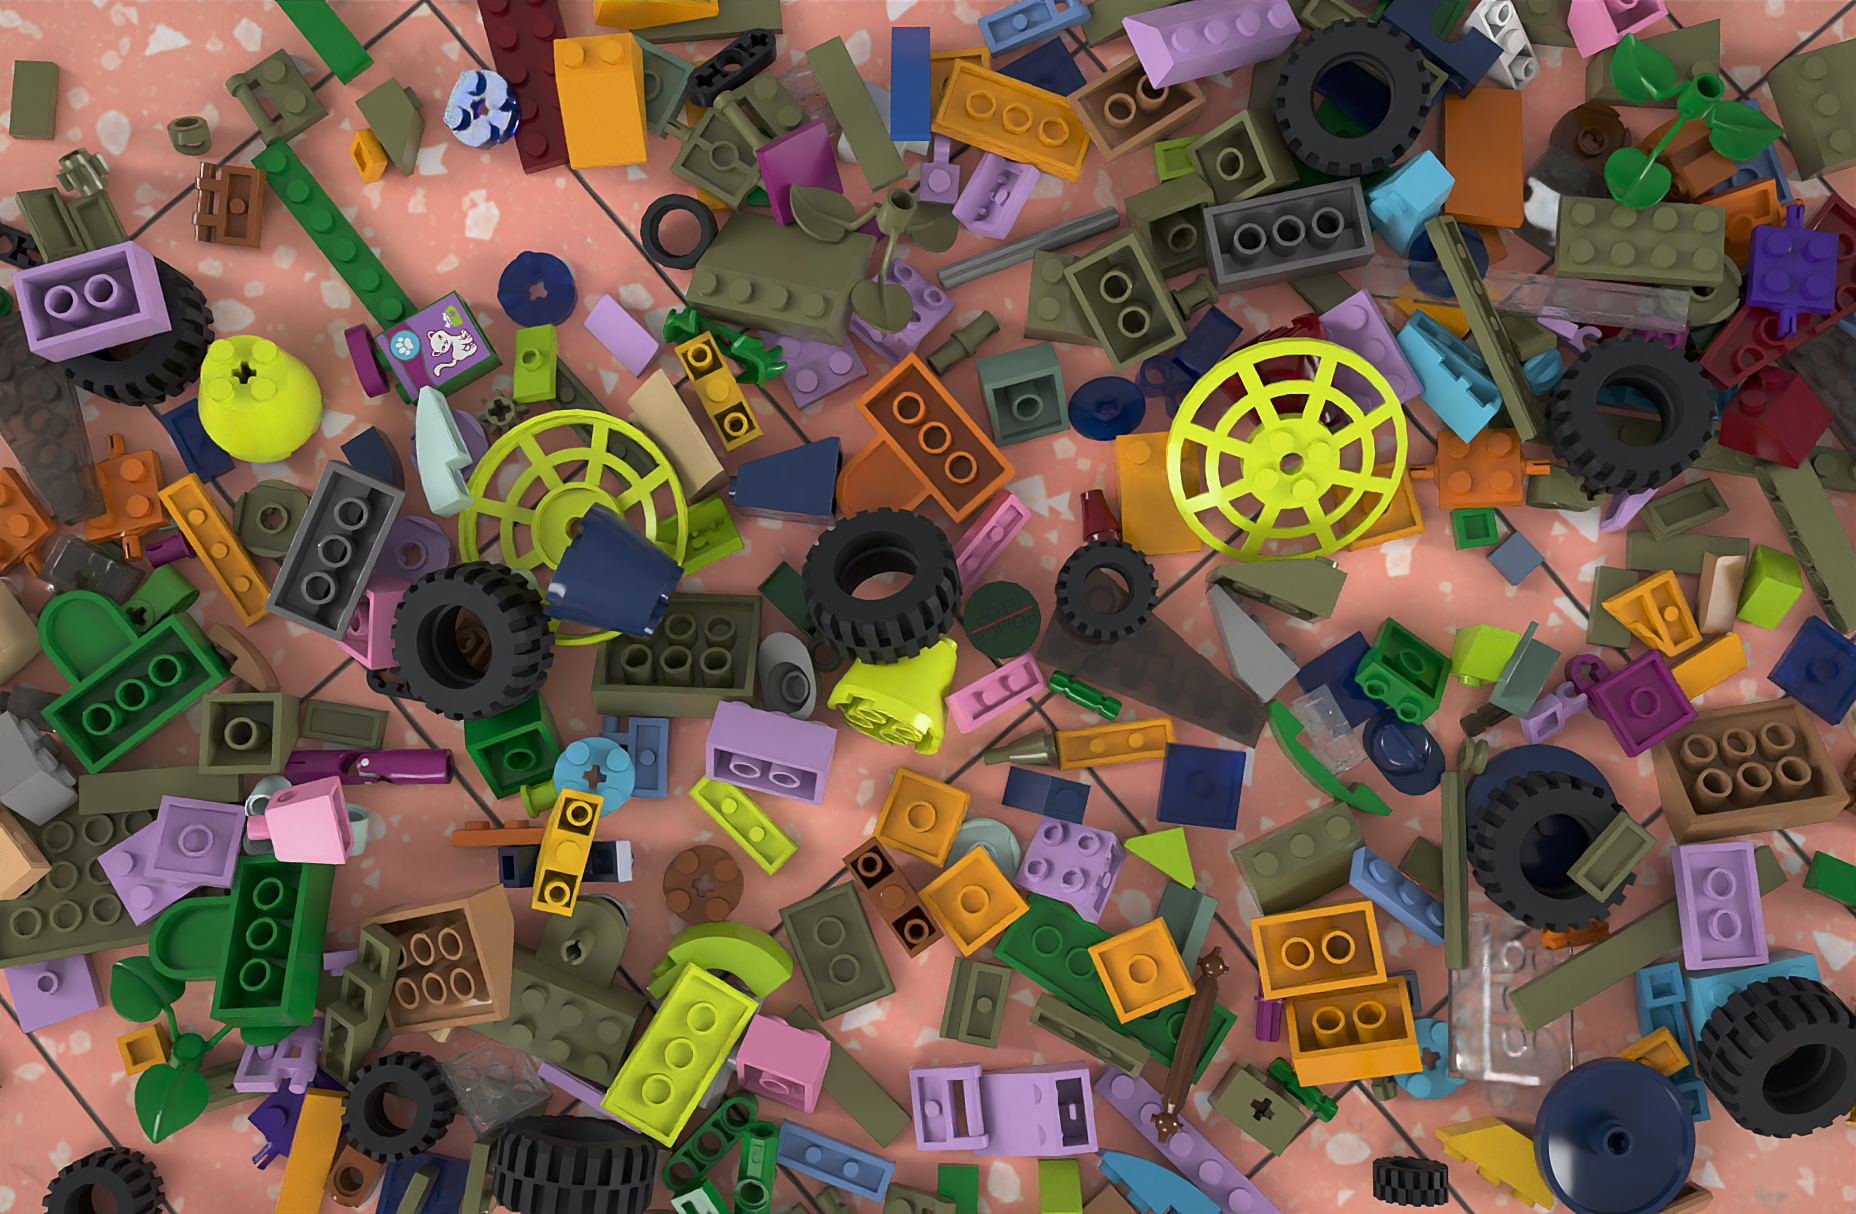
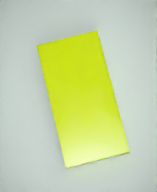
M689 960L603 1097L600 1107L671 1148L759 1003Z

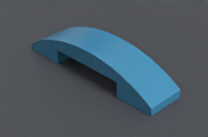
M1671 960L1647 965L1635 973L1636 1006L1641 1038L1662 1026H1665L1670 1031L1691 1064L1667 1078L1682 1093L1689 1106L1694 1123L1711 1120L1703 1080L1695 1075L1681 1002L1687 1000L1679 961Z

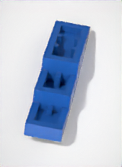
M892 27L890 141H930V27Z

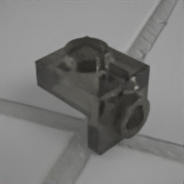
M11 683L9 692L3 690L0 692V714L8 710L21 721L28 718L39 731L55 733L56 731L40 711L63 694Z

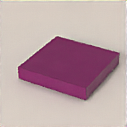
M815 119L755 151L777 224L785 226L796 220L790 204V189L793 183L803 187L825 188L840 194L844 193L826 123L823 120Z
M1657 649L1648 650L1586 689L1628 758L1638 756L1699 717Z

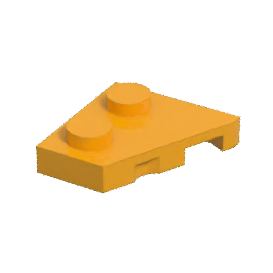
M1662 570L1601 602L1606 611L1651 649H1657L1663 658H1672L1703 641L1673 570Z

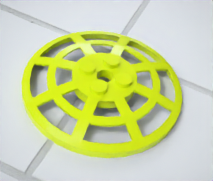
M1308 337L1279 338L1259 342L1235 352L1216 364L1197 381L1184 398L1172 422L1167 440L1166 471L1169 488L1178 511L1190 529L1206 544L1224 555L1248 563L1306 558L1315 560L1316 556H1326L1354 541L1372 526L1387 508L1399 486L1405 468L1408 447L1406 421L1400 402L1387 380L1370 362L1354 351L1330 341ZM1284 355H1314L1321 357L1314 381L1285 380L1263 386L1253 364ZM1337 362L1350 366L1366 377L1380 392L1384 402L1364 415L1350 397L1331 387ZM1238 372L1248 394L1225 413L1215 430L1213 431L1191 422L1196 411L1208 395L1223 381ZM1287 394H1309L1303 414L1284 413L1277 415L1270 399ZM1326 399L1342 408L1353 420L1351 424L1333 434L1319 421ZM1255 407L1262 423L1250 433L1246 441L1227 436L1238 419ZM1392 416L1396 429L1397 452L1391 478L1371 475L1375 457L1374 437L1371 430ZM1360 437L1363 453L1360 472L1339 468V449ZM1185 438L1208 446L1205 459V474L1209 491L1190 498H1186L1183 491L1180 472L1181 449ZM1221 451L1240 457V468L1243 478L1222 487L1218 473ZM1297 453L1300 455V461L1294 468L1282 469L1280 467V461L1286 454ZM1332 484L1352 488L1341 504L1330 513L1324 514L1318 499L1328 491ZM1364 490L1383 493L1379 501L1359 523L1351 528L1349 532L1335 538L1330 525L1338 521L1355 505ZM1251 492L1265 505L1257 522H1253L1241 515L1229 501ZM1217 506L1233 524L1244 531L1250 532V535L1241 550L1235 549L1214 537L1199 522L1194 513ZM1303 506L1310 521L1308 524L1295 527H1272L1281 509H1293ZM1315 533L1321 545L1309 551L1289 555L1257 554L1266 538L1291 539Z
M582 409L557 410L535 416L515 426L498 439L481 458L467 484L475 504L460 511L458 533L462 563L480 561L476 533L479 512L501 518L500 543L506 566L509 568H523L529 571L542 563L556 571L566 547H570L573 541L570 532L571 525L577 519H582L595 502L613 509L625 519L624 512L641 501L646 517V537L677 561L680 567L685 556L688 537V513L683 488L673 465L660 447L645 433L619 418L602 412ZM561 425H594L591 448H568L546 456L533 437L544 430ZM609 429L621 432L638 442L654 457L659 466L642 479L629 464L615 455L607 453ZM520 445L533 465L526 469L515 482L507 496L506 502L503 503L482 497L486 485L496 468L512 450ZM570 461H589L585 482H569L564 484L554 469L555 466ZM604 465H608L620 472L632 484V487L617 498H614L609 492L600 488ZM540 476L550 492L543 497L536 510L519 507V503L526 490ZM667 480L673 491L678 512V537L676 545L657 541V513L654 500L650 494ZM514 522L531 525L532 542L535 548L518 558L514 543ZM538 586V592L543 598L540 602L549 606L551 603L545 601L547 591ZM551 617L552 621L548 622L550 632H555V645L561 646L591 645L610 640L622 634L615 631L600 630L588 634L569 635L557 633L562 621Z

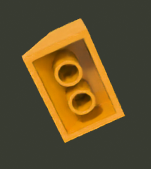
M1405 975L1387 977L1388 982L1284 997L1286 999L1285 1007L1292 1061L1300 1087L1423 1071Z

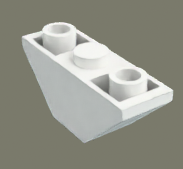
M1482 0L1456 36L1458 40L1463 39L1474 26L1504 49L1503 53L1485 75L1504 89L1522 91L1540 69L1539 62L1511 0Z

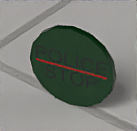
M1001 580L987 583L972 594L965 605L963 624L966 636L975 649L988 657L1006 659L1019 656L1032 646L1039 635L1042 618L1037 601L1027 589L1017 583Z

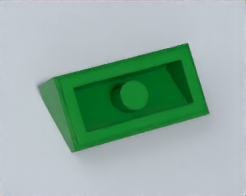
M1816 851L1802 887L1856 910V866L1823 852Z

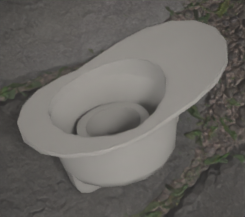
M776 632L767 636L761 643L757 656L765 709L767 712L780 711L786 713L791 718L806 721L811 717L815 706L823 695L824 684L822 677L817 669L813 667L808 648L800 638L788 632Z

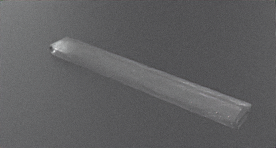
M1373 256L1368 265L1363 266L1359 292L1368 289L1372 298L1395 299L1412 303L1461 308L1442 264ZM1477 268L1497 313L1683 334L1685 331L1691 292Z

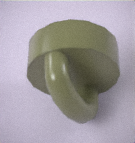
M181 117L167 125L170 141L178 152L188 156H199L210 150V131L207 121L202 117ZM201 142V144L198 146H187L189 144H196Z

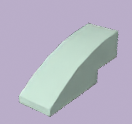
M427 385L420 389L416 412L415 439L417 462L423 490L431 512L448 518L475 504L460 471L461 468L473 463L443 393Z

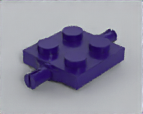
M1790 204L1786 207V226L1757 225L1751 230L1746 305L1765 307L1779 313L1777 335L1780 337L1784 335L1785 337L1796 336L1798 314L1807 312L1827 315L1834 310L1839 234L1811 231L1804 228L1805 206L1803 204L1799 206L1798 204Z
M317 1064L318 1068L312 1081L308 1082L307 1087L349 1092V1095L351 1094L349 1090L345 1089L344 1086L323 1071ZM287 1078L280 1085L278 1092H273L247 1118L264 1134L268 1142L252 1157V1162L255 1165L268 1154L257 1166L260 1170H265L279 1154L287 1158L289 1157L306 1090L302 1094H295L289 1090L292 1078ZM349 1123L342 1125L338 1141L351 1129Z

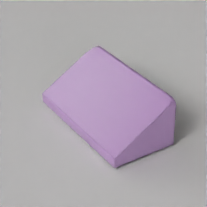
M608 293L600 299L583 323L637 379L665 352L662 346Z

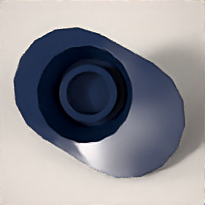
M1394 708L1383 709L1369 719L1365 724L1362 735L1363 747L1370 760L1387 781L1399 792L1411 796L1424 795L1434 790L1441 782V774L1445 772V756L1439 744L1423 724L1418 726L1414 722L1401 720Z

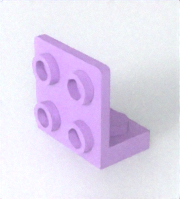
M896 257L890 262L885 283L899 284L910 294L913 301V314L907 327L897 334L884 333L862 321L854 311L848 326L852 333L894 367L911 352H915L920 341L953 310L956 304L900 257ZM879 273L876 276H874L871 279V281H875L878 283Z
M1043 816L1014 883L1018 888L1071 903L1083 920L1098 924L1126 859L1127 852L1112 832Z

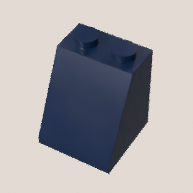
M840 437L825 438L739 465L738 475L731 476L729 499L733 500V505L742 516L834 527L837 508L836 482L842 469L844 453Z

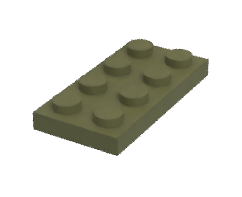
M1561 196L1557 205L1554 276L1718 287L1723 283L1726 206L1657 202L1647 208L1631 209L1621 205L1615 199Z

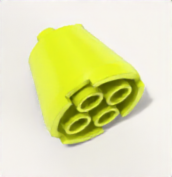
M236 335L226 339H218L209 346L208 353L201 367L198 411L204 429L220 448L231 456L243 461L254 463L274 462L292 456L291 452L302 446L312 434H316L323 417V397L317 380L303 362L277 347L270 340L253 335Z
M939 636L940 641L932 648L924 647L919 650V656L910 660L908 656L898 658V663L885 664L884 660H877L876 665L861 663L860 657H858L834 687L827 706L833 710H836L838 707L844 712L843 722L890 746H893L894 743L904 746L912 744L915 745L914 751L918 754H936L945 736L949 709L944 698L951 695L957 659L955 651L958 645L947 637Z

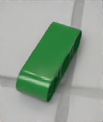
M275 0L344 86L375 63L325 0Z
M737 1090L731 1093L717 1107L716 1111H713L672 1153L663 1167L661 1175L663 1184L668 1190L675 1193L677 1190L700 1181L743 1137L746 1123H754L759 1113V1102L753 1093L745 1090ZM734 1103H742L749 1109L750 1117L742 1121L736 1120L730 1114L729 1108ZM708 1132L716 1134L721 1140V1147L714 1150L708 1149L702 1143L701 1136ZM677 1162L688 1164L692 1169V1176L686 1179L678 1177L673 1170V1164Z

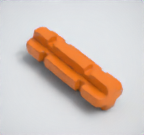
M1596 920L1589 921V928L1579 931L1567 925L1565 933L1551 932L1547 928H1543L1539 934L1542 939L1541 945L1546 950H1558L1565 947L1570 948L1593 944L1610 934L1608 931L1609 924L1604 920L1601 922Z

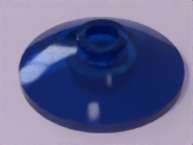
M1115 376L1100 377L1085 383L1073 394L1068 405V417L1074 430L1083 437L1096 441L1116 440L1118 435H1128L1140 425L1146 412L1145 397L1141 389L1130 380Z

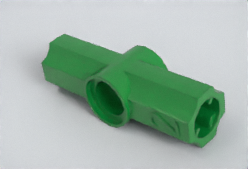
M758 1120L754 1123H746L744 1127L738 1180L733 1191L735 1200L734 1214H770L773 1187L777 1178L776 1160L780 1129L776 1128L772 1122Z

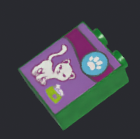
M455 290L373 337L380 348L375 354L387 372H394L399 381L395 388L406 405L412 403L417 407L420 389L427 385L443 393L444 397L447 398L503 365L467 302Z

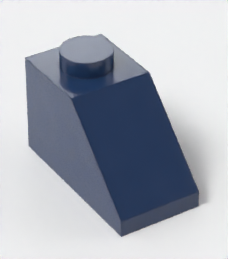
M1010 766L1002 805L1082 825L1091 785Z

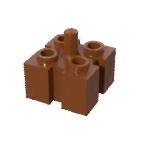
M1677 115L1657 127L1643 139L1644 141L1637 144L1634 148L1642 151L1648 158L1650 153L1681 116ZM1705 117L1688 120L1655 159L1654 162L1665 166L1671 173L1670 188L1659 202L1692 204L1694 200L1702 198L1739 171L1733 160L1722 156L1712 147L1709 141V134L1712 128L1704 125Z

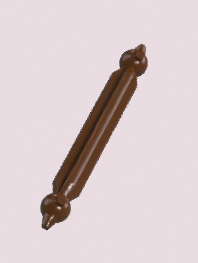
M1215 946L1211 953L1204 958L1198 957L1196 965L1201 966L1203 974L1195 982L1196 993L1191 995L1161 1097L1163 1111L1158 1115L1152 1114L1150 1122L1155 1123L1158 1131V1142L1162 1144L1176 1131L1182 1132L1184 1124L1179 1123L1177 1114L1185 1107L1219 991L1217 977L1222 974L1228 975L1230 967L1225 966L1222 959V948L1219 946Z

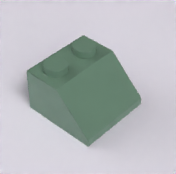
M1050 341L974 360L981 396L993 441L997 448L1071 429L1061 365Z

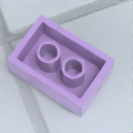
M133 241L12 273L30 351L53 362L172 330L153 254Z
M719 700L706 741V778L821 806L833 765L838 729L830 728L827 724L820 721L806 722L794 719L780 711L766 712L753 709L748 704L739 701L729 703Z

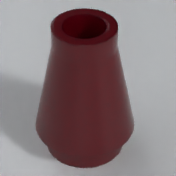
M1094 489L1082 493L1080 499L1082 503L1083 541L1089 544L1094 540L1099 539V542L1106 541L1108 538L1116 539V542L1119 543L1118 534L1121 532V529L1104 498L1103 490Z

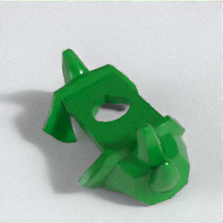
M689 306L681 313L676 314V309L673 308L667 314L663 328L666 342H675L680 346L710 331L722 355L745 365L747 370L735 377L736 383L759 384V387L763 388L767 380L779 376L788 366L786 361L778 362L783 351L781 345H777L770 351H764L762 339L747 334L742 335L700 315L699 309H693ZM723 335L733 343L732 348L725 346L715 336Z

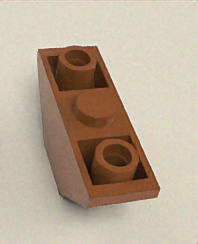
M873 836L842 858L911 959L945 936L927 906L917 895V891L876 836Z

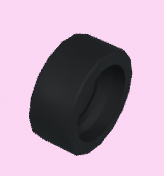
M673 193L659 197L648 206L641 219L640 236L644 249L652 260L668 268L680 270L695 268L700 258L719 233L715 216L707 205L687 195ZM684 209L694 214L701 227V238L697 247L689 254L681 256L673 255L666 251L660 244L658 237L659 224L663 216L669 211Z

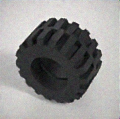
M1108 538L1106 541L1099 542V539L1091 541L1088 545L1081 546L1075 550L1060 569L1055 585L1054 594L1057 597L1055 603L1057 610H1060L1063 615L1062 620L1066 625L1069 624L1074 629L1073 632L1079 636L1084 635L1088 637V640H1102L1105 642L1123 639L1140 629L1153 614L1152 609L1157 605L1158 601L1156 596V590L1159 588L1158 579H1154L1153 572H1155L1152 563L1148 565L1144 559L1146 555L1141 550L1138 552L1131 548L1132 544L1125 541L1121 544L1117 543L1116 539ZM1099 568H1108L1116 571L1124 578L1128 586L1129 597L1126 605L1120 611L1113 614H1102L1093 610L1087 604L1083 595V583L1092 571Z
M411 1051L384 1056L371 1061L370 1065L363 1066L356 1072L358 1078L350 1080L345 1088L351 1094L342 1097L341 1107H347V1114L342 1115L341 1120L342 1125L347 1123L350 1125L351 1131L345 1133L349 1141L357 1139L360 1142L356 1147L359 1152L363 1154L372 1151L371 1159L380 1161L387 1158V1162H397L403 1158L405 1160L434 1146L436 1141L442 1139L449 1131L445 1127L453 1123L456 1115L450 1112L451 1108L457 1105V1096H450V1089L456 1086L453 1079L445 1080L443 1075L448 1070L444 1065L436 1067L433 1065L436 1059L432 1056L420 1057V1052ZM392 1082L405 1085L415 1096L417 1114L409 1129H403L392 1124L384 1112V1095Z
M107 1147L76 1160L58 1172L59 1177L51 1180L47 1189L52 1193L43 1197L42 1206L48 1207V1212L44 1214H97L92 1205L91 1195L94 1185L99 1184L113 1194L117 1203V1214H162L163 1210L158 1208V1205L165 1202V1192H159L158 1187L163 1185L164 1182L162 1176L155 1178L152 1171L157 1167L152 1161L145 1164L143 1162L145 1155L137 1151L129 1155L130 1148L119 1147L114 1150L113 1147Z

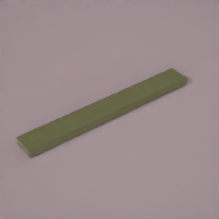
M1770 845L1759 846L1754 849L1760 898L1788 882ZM1677 895L1508 993L1526 1030L1537 1031L1682 945Z

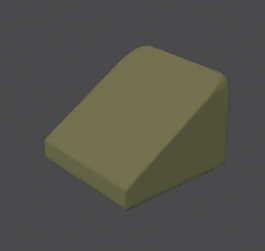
M1418 836L1397 866V869L1426 890L1436 893L1443 882L1442 851L1421 836Z

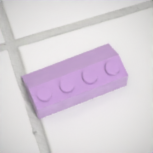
M1193 0L1127 16L1122 20L1154 90L1280 57L1302 32L1287 0Z

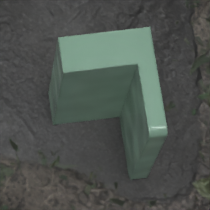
M1531 621L1488 699L1489 702L1524 720L1561 652L1532 638L1539 626L1534 621Z
M1169 881L1154 919L1163 916L1189 975L1192 976L1219 900Z

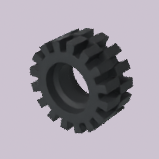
M1401 1156L1377 1158L1373 1161V1196L1377 1197L1380 1201L1386 1200V1203H1398L1401 1206H1406L1407 1204L1413 1205V1207H1421V1205L1434 1207V1204L1444 1205V1203L1449 1202L1448 1166L1437 1160L1429 1161L1428 1158L1415 1159L1412 1156H1408V1158H1402Z

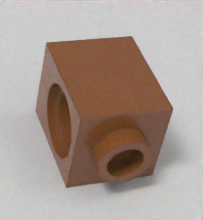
M357 1139L346 1145L322 1189L332 1194L331 1198L336 1203L345 1207L354 1206L358 1208L370 1199L390 1162H387V1158L380 1161L371 1159L372 1151L363 1154L356 1149L360 1143ZM350 1167H356L362 1172L363 1184L353 1181L350 1176Z

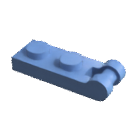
M1022 0L977 20L992 59H995L1070 26H1080L1091 18V14L1087 5L1082 4L1081 0ZM1065 3L1067 9L1058 13L1055 5Z

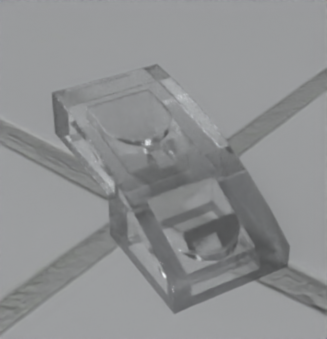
M1326 684L1291 702L1292 707L1305 726L1308 735L1328 770L1334 777L1368 759Z

